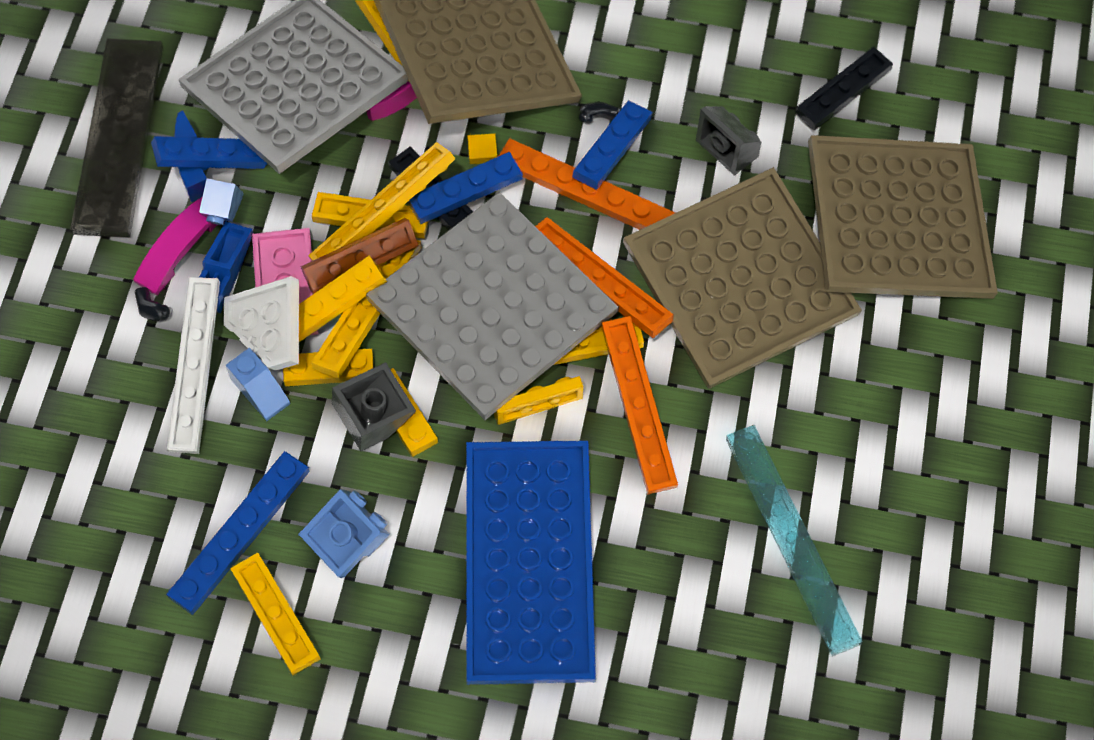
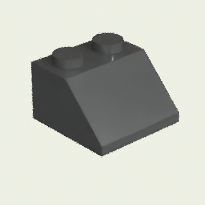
M704 106L700 110L696 141L734 176L759 157L762 142L755 132L749 131L740 123L735 114L729 113L723 106Z
M386 362L332 387V405L360 451L388 439L416 411Z

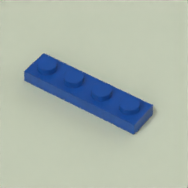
M628 100L573 170L572 178L597 190L649 123L652 111Z
M154 136L151 142L157 167L264 169L267 164L240 139Z
M507 152L424 189L412 197L408 204L421 225L522 180V172L511 153Z

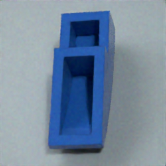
M184 111L178 112L174 137H197ZM178 167L191 203L203 197L207 178L203 171L208 168Z
M230 222L224 223L202 261L203 271L199 276L201 278L219 279L218 313H221L224 307V297L230 295L253 234V229Z

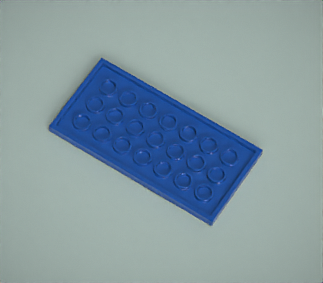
M588 441L467 442V685L596 682Z

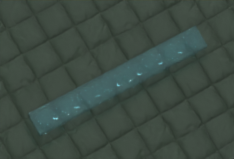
M755 425L728 434L726 442L831 656L833 657L861 645L863 641Z

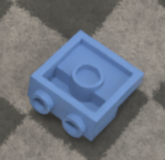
M340 489L299 533L301 538L338 578H344L364 556L369 557L390 535L385 529L387 522L376 512L370 514L364 507L367 501L355 490L351 493L350 491Z

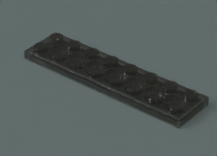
M107 39L70 228L73 235L126 238L131 236L163 53L161 41Z

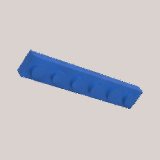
M284 451L168 591L167 597L188 613L194 615L229 572L230 568L233 567L310 472L309 467Z

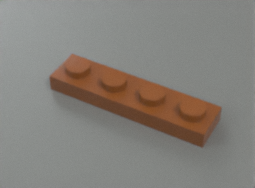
M403 218L300 267L311 293L314 294L369 255L379 265L419 245L410 221L407 218Z

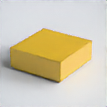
M495 133L468 135L470 164L485 163L497 157Z

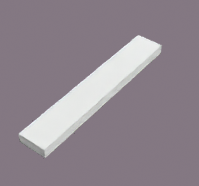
M189 277L167 444L169 452L199 454L220 287L218 278Z

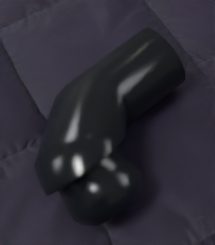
M600 101L583 104L579 108L580 114L578 119L585 123H591L593 115H598L613 120L619 113L620 108Z
M140 287L135 290L138 311L143 318L152 321H165L170 315L169 307L151 301L149 288Z

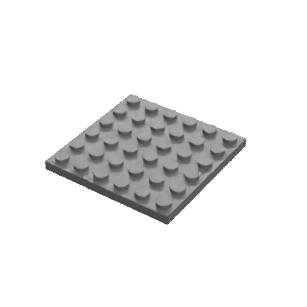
M293 0L181 77L179 82L187 93L280 174L408 82V77L400 63L322 1Z
M500 192L386 278L387 282L366 294L367 300L484 420L489 418L601 326L602 322H606L618 312V306Z

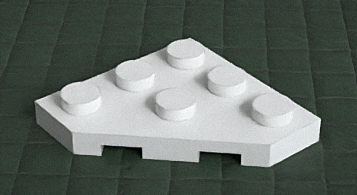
M292 276L224 297V326L229 331L234 332L247 348L250 347L268 368L275 371L299 364V279Z

